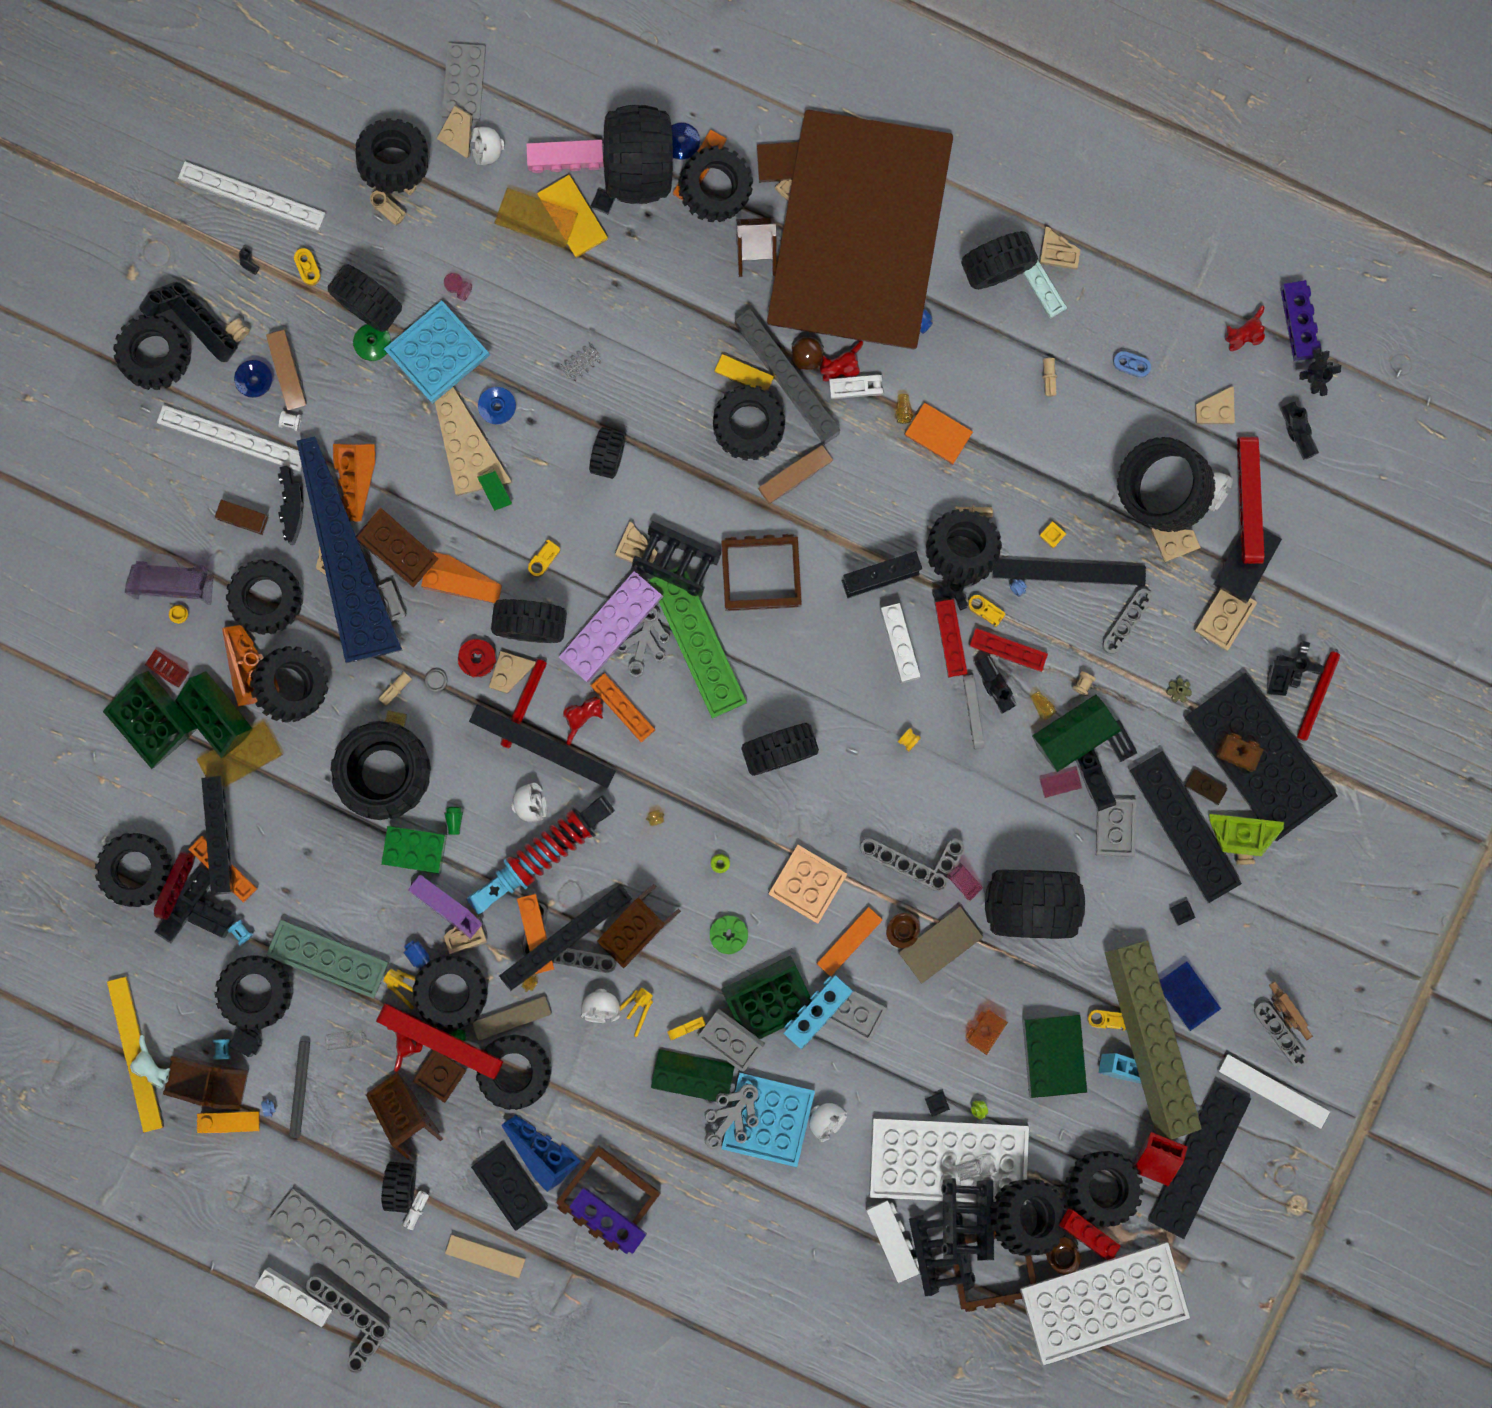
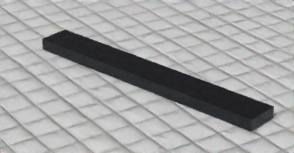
M998 559L993 569L992 578L1145 586L1146 566Z
M478 704L469 720L470 723L603 787H609L616 772Z
M619 884L499 975L500 979L511 992L632 900L631 896Z

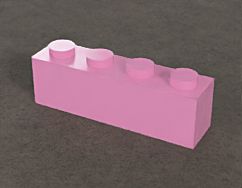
M602 140L526 144L528 170L533 173H542L543 170L561 172L562 169L580 171L581 168L599 170L600 167H604Z

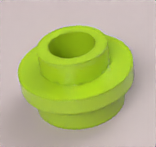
M717 854L712 858L711 868L714 872L724 873L729 869L730 861L727 856ZM719 860L724 862V866L721 868L716 865Z
M976 1100L972 1102L971 1112L974 1117L982 1120L988 1114V1108L982 1100Z

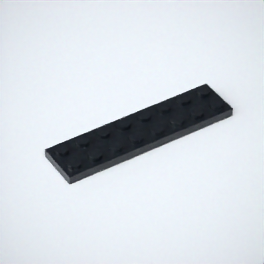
M1163 751L1130 769L1129 773L1206 902L1210 903L1241 885V881Z
M1215 1081L1198 1116L1202 1129L1190 1133L1185 1143L1187 1151L1184 1162L1170 1185H1165L1148 1220L1150 1223L1185 1239L1251 1098Z

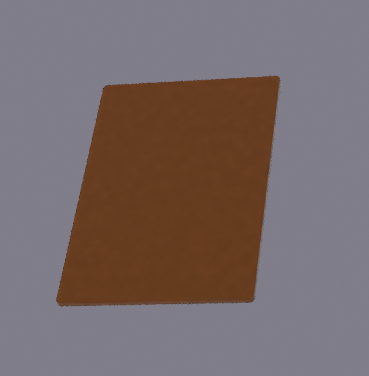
M809 109L805 111L768 312V325L913 350L917 348L953 134Z

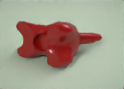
M1261 305L1253 318L1240 328L1232 329L1230 326H1227L1225 340L1231 344L1229 347L1230 351L1240 349L1246 342H1251L1254 346L1263 342L1265 326L1262 325L1259 318L1264 313V305Z
M859 341L850 351L841 354L836 359L829 360L822 356L823 361L821 362L820 371L821 374H825L823 381L829 382V379H836L841 374L846 376V378L856 377L860 372L856 353L862 348L864 342Z
M597 696L587 699L581 706L570 705L565 708L563 716L566 718L571 729L567 737V745L571 744L578 729L591 717L603 718V705Z
M394 1031L397 1038L396 1049L398 1053L394 1072H397L402 1065L403 1058L409 1057L414 1053H420L423 1045Z

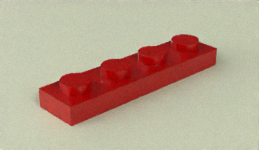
M954 599L935 602L948 678L967 675Z
M977 628L969 647L1038 672H1042L1048 653Z
M1069 1208L1059 1224L1061 1228L1105 1260L1115 1258L1121 1245Z

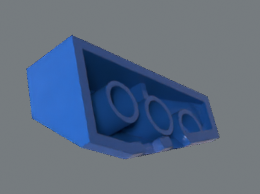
M516 1115L502 1124V1128L530 1173L547 1192L559 1185L581 1162L569 1148L563 1144L559 1146L551 1141L552 1138L550 1136H543L538 1133L534 1126Z

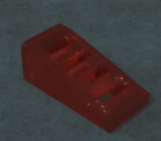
M156 649L145 664L149 669L176 687H180L189 674V671ZM159 657H160L161 660L159 661V663L157 664V666L154 667V664L156 663V661H157V660L159 659ZM165 662H167V664L165 665V667L163 668V670L160 671L161 668L163 667V665L165 664ZM173 666L174 668L172 669V671L170 672V674L167 675V673L169 672V670H170L171 667Z

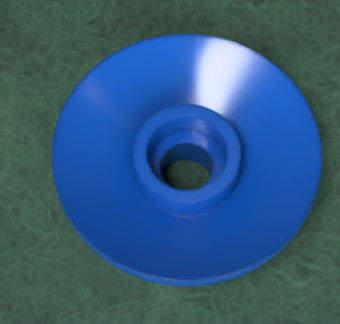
M502 387L487 389L482 393L478 401V411L481 417L486 422L494 425L508 422L516 410L514 396L510 391ZM496 404L501 405V408L499 410L494 409V406Z

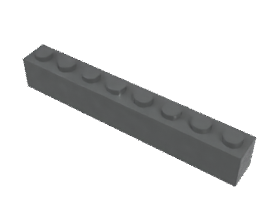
M751 309L736 318L735 326L772 376H774L777 383L821 442L825 445L840 434L839 427Z

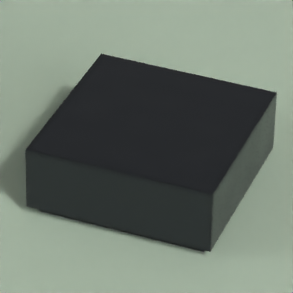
M598 189L591 208L609 215L616 198H610L606 192Z
M1188 900L1169 908L1177 926L1196 918Z
M943 1091L925 1098L932 1117L950 1110Z

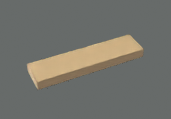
M453 1234L450 1237L445 1252L447 1255L516 1278H520L526 1260L525 1258Z

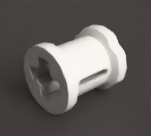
M282 411L279 427L292 428L298 432L302 416L286 414V411Z

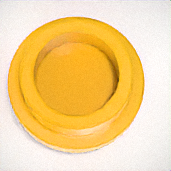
M174 605L169 610V618L176 624L184 623L188 618V610L183 605Z

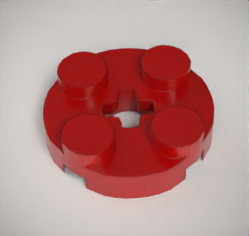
M472 639L460 647L458 665L466 675L473 678L484 677L493 670L496 664V653L488 642ZM473 654L482 655L480 663L472 662L474 659Z

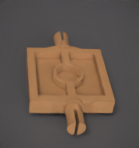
M1276 981L1269 984L1268 986L1275 994L1272 997L1274 999L1273 1005L1278 1012H1283L1286 1017L1284 1021L1288 1027H1293L1300 1031L1306 1041L1312 1038L1313 1035L1308 1030L1307 1023L1287 994L1283 993V990L1279 988Z

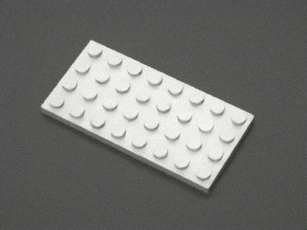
M873 1118L870 1197L943 1201L941 1191L943 1179L956 1178V1185L977 1186L976 1181L993 1180L994 1202H996L995 1196L998 1192H1002L1001 1188L1003 1186L1009 1185L1012 1181L1027 1180L1029 1126ZM956 1193V1202L977 1203V1195Z
M1168 1242L1150 1246L1078 1269L1070 1274H1062L1020 1288L1042 1365L1190 1318Z

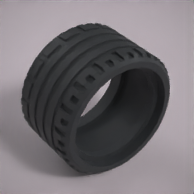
M1171 437L1148 439L1146 442H1141L1138 446H1135L1128 453L1127 457L1124 458L1123 464L1121 463L1120 471H1118L1119 477L1117 478V490H1119L1118 495L1121 503L1125 505L1124 508L1130 515L1155 530L1178 532L1185 530L1187 527L1190 528L1195 523H1198L1200 518L1204 517L1205 513L1209 510V506L1212 505L1216 483L1211 466L1208 465V461L1200 453L1178 439L1175 440ZM1170 456L1185 458L1190 465L1193 475L1192 489L1189 496L1182 505L1171 512L1162 514L1149 512L1143 504L1140 493L1141 481L1145 472L1152 464L1162 458Z

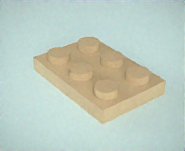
M1220 589L1194 632L1223 650L1228 651L1258 602L1250 598L1247 603H1244Z

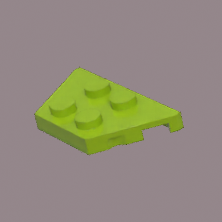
M1209 814V822L1222 852L1262 856L1284 829V822Z

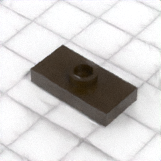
M1196 769L1192 771L1184 785L1216 805H1219L1228 789Z

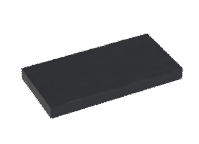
M1263 528V564H1243L1240 534L1213 585L1247 603L1282 539Z
M504 1144L471 1166L515 1231L547 1209V1206Z

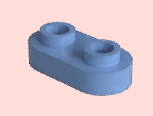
M1119 352L1113 360L1114 367L1118 371L1138 378L1146 377L1151 371V364L1146 358L1129 352ZM1123 359L1126 361V364L1121 365L1119 361ZM1142 366L1144 371H1139L1137 367Z

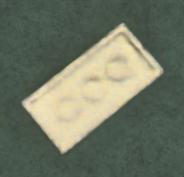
M507 188L494 224L565 249L578 213Z
M263 721L254 726L246 740L225 757L221 758L213 749L196 760L206 777L222 776L225 787L283 756L266 723Z

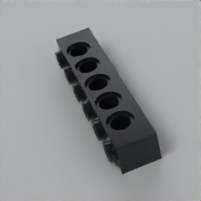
M222 776L201 778L211 894L234 893L224 778Z

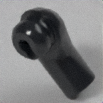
M243 247L239 252L240 265L256 275L260 267L252 262L251 250L248 247Z

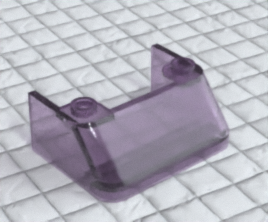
M136 561V564L131 565L125 585V593L132 598L139 600V595L200 599L206 604L211 605L214 574L209 570H205V566L193 565V568L147 565L148 562Z

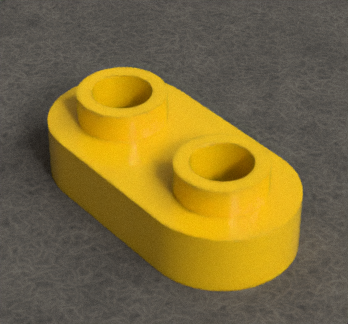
M306 248L297 250L294 254V261L303 282L309 286L316 285L321 279V274L313 254ZM308 257L306 262H302L301 259ZM310 274L315 275L313 279H308Z

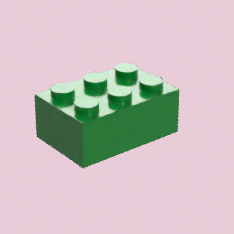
M387 826L381 864L441 874L447 836Z

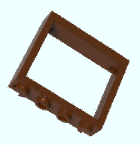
M783 534L779 538H775V535H764L760 539H756V536H745L741 540L731 537L721 541L725 611L796 608L802 606L798 537H794V534ZM792 545L795 598L730 601L728 549Z
M599 1145L556 1201V1204L558 1205L557 1209L563 1214L569 1213L574 1217L572 1220L581 1227L585 1225L589 1228L588 1233L596 1239L598 1237L602 1238L605 1241L603 1244L612 1251L613 1249L618 1251V1243L614 1240L612 1242L606 1240L602 1236L603 1232L598 1228L596 1231L586 1224L588 1221L583 1217L580 1219L575 1217L571 1213L572 1209L569 1208L570 1205L565 1202V1199L598 1156L651 1196L632 1221L635 1225L640 1222L661 1192ZM627 1230L621 1235V1239L628 1237Z
M1021 1224L1023 1229L1027 1233L1026 1225ZM964 1234L966 1244L977 1242V1234ZM1025 1256L1029 1283L1031 1285L1036 1283L1032 1257ZM959 1264L952 1265L954 1277L961 1276ZM963 1284L956 1285L961 1310L965 1309V1312L977 1310L976 1307L979 1306L993 1308L996 1307V1303L1002 1302L1004 1305L1014 1304L1015 1300L1023 1299L1021 1292L966 1301Z

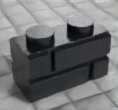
M207 899L203 901L198 900L188 918V922L221 938H225L228 934V929L235 920V917L231 915L232 911L224 907L217 909L214 907L215 903Z

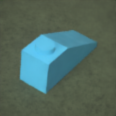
M1117 1053L1102 1054L1098 1073L1142 1084L1135 1059Z

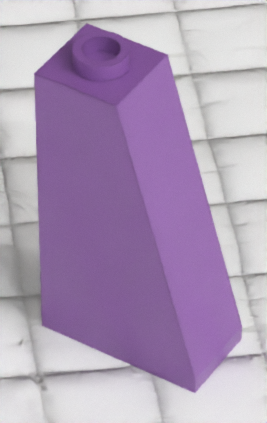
M419 875L411 883L408 890L416 898L470 939L483 924L467 908L423 876Z

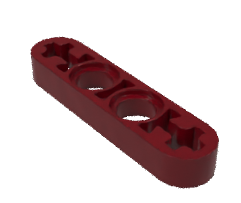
M184 851L179 853L155 904L154 916L156 918H169L193 867V853Z

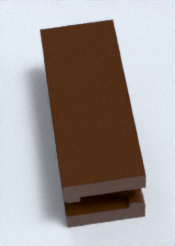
M222 499L215 514V518L219 521L263 535L269 519L266 514Z

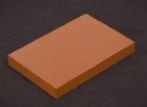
M924 402L906 431L905 436L953 465L973 431Z

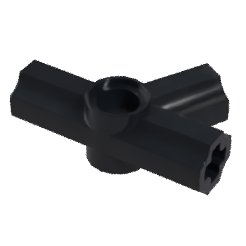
M1296 401L1281 407L1280 411L1288 426L1289 437L1296 443L1303 460L1319 454L1311 436L1312 430L1308 423L1306 409L1298 407Z
M989 655L975 662L974 665L983 680V685L989 696H992L1001 714L1014 708L1016 704L1011 697L1013 694L1011 688L1006 684L1001 673H998Z

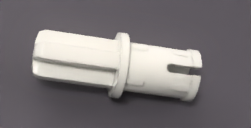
M418 1192L411 1209L402 1223L404 1227L408 1226L407 1229L413 1230L419 1216L423 1214L422 1210L429 1198L426 1192Z

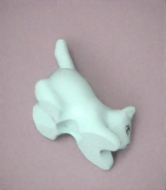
M140 1035L139 1044L141 1052L130 1064V1069L139 1077L146 1076L148 1082L161 1089L163 1084L168 1082L170 1068L161 1069L157 1067L148 1053L144 1035Z

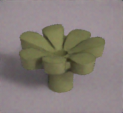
M1177 678V683L1170 681L1168 685L1171 689L1167 690V695H1173L1171 699L1173 702H1177L1178 699L1182 703L1186 702V696L1192 695V691L1188 690L1191 684L1189 682L1183 683L1182 678Z

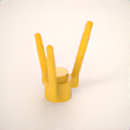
M390 969L385 975L383 982L388 984L387 988L392 990L410 1009H414V1006L396 988L402 986L413 992V988L403 982V977L415 981L416 976L404 973L399 969L397 971Z
M642 987L639 991L635 990L620 1005L621 1011L635 999L634 1002L636 1004L631 1009L627 1019L632 1017L639 1006H645L634 1037H638L649 1007L653 1003L651 1001L653 995Z

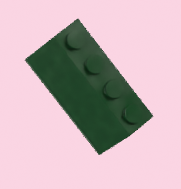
M207 671L189 678L175 700L221 758L225 757L246 740L253 729Z
M1095 694L1033 734L1032 737L1038 750L1055 771L1059 772L1119 733L1121 728L1107 706Z
M659 1049L651 1088L716 1102L718 1094L730 1093L734 1066L730 1063ZM721 1097L719 1102H724L725 1097Z

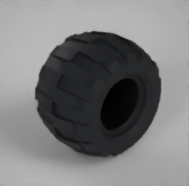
M626 105L618 107L616 111H609L604 120L603 137L606 193L610 198H617L618 201L629 204H647L659 201L660 198H666L671 192L673 174L672 128L669 115L665 110H658L657 107L648 105Z
M373 721L357 726L349 731V734L339 742L334 758L331 760L330 771L332 772L334 790L348 809L369 819L385 820L403 816L404 813L413 809L420 802L430 783L431 765L426 748L413 732L393 722ZM387 750L394 752L402 759L405 765L406 774L404 782L397 790L389 794H378L371 791L362 778L364 762L371 754L377 751Z
M996 870L992 873V880L988 882L985 893V913L987 922L990 923V931L999 936L1065 939L1075 937L1078 934L1079 927L1082 926L1085 915V893L1083 885L1080 884V876L1074 872Z

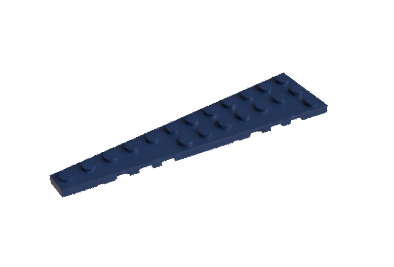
M316 437L297 440L345 663L403 651L360 544L355 538V532Z

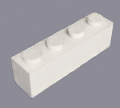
M900 603L881 608L880 613L900 684L919 679L920 673Z
M886 1199L866 1208L897 1282L900 1283L918 1275L919 1265L917 1257H912L910 1250H913L909 1239L905 1240L902 1232L905 1229L901 1220L896 1221L894 1214L897 1211L893 1202L889 1204Z
M269 1267L264 1270L255 1285L257 1289L320 1327L326 1324L334 1311L306 1289Z

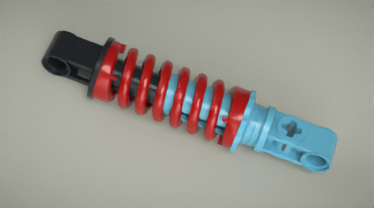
M604 795L600 796L581 813L575 807L571 808L572 810L566 813L568 824L563 819H558L557 823L561 829L558 830L554 825L549 826L552 836L543 831L541 832L543 838L541 841L535 837L533 838V847L530 844L524 846L527 852L523 853L521 850H518L516 852L518 858L510 856L504 859L505 867L496 871L497 877L466 899L475 912L479 915L509 891L512 894L515 892V888L519 886L527 889L536 880L535 873L539 876L544 874L542 867L550 870L552 868L551 861L559 863V855L563 857L569 855L566 846L570 850L575 851L577 849L575 841L582 845L585 843L586 837L594 838L596 835L592 827L615 811ZM491 886L499 887L498 894L490 893Z

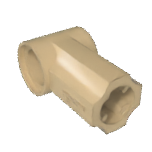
M374 191L370 195V202L376 211H379L395 226L402 222L406 213L390 200L383 191ZM377 198L384 199L383 203L379 205L375 204Z

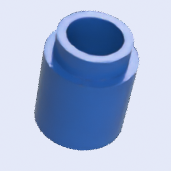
M413 940L404 947L406 950L403 953L413 967L416 966L418 970L431 961L429 959L430 955L419 941L415 943Z

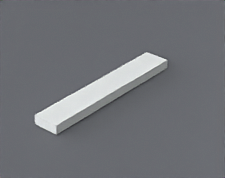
M1228 1054L1218 1069V1072L1320 1129L1330 1111Z

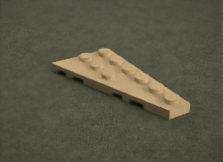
M452 387L435 402L456 496L483 490L477 477L492 469H495L503 485L511 484L512 482L454 387Z

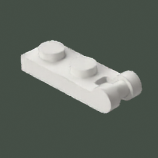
M882 375L829 379L831 399L884 395L883 388H881ZM868 383H873L874 388L868 389Z

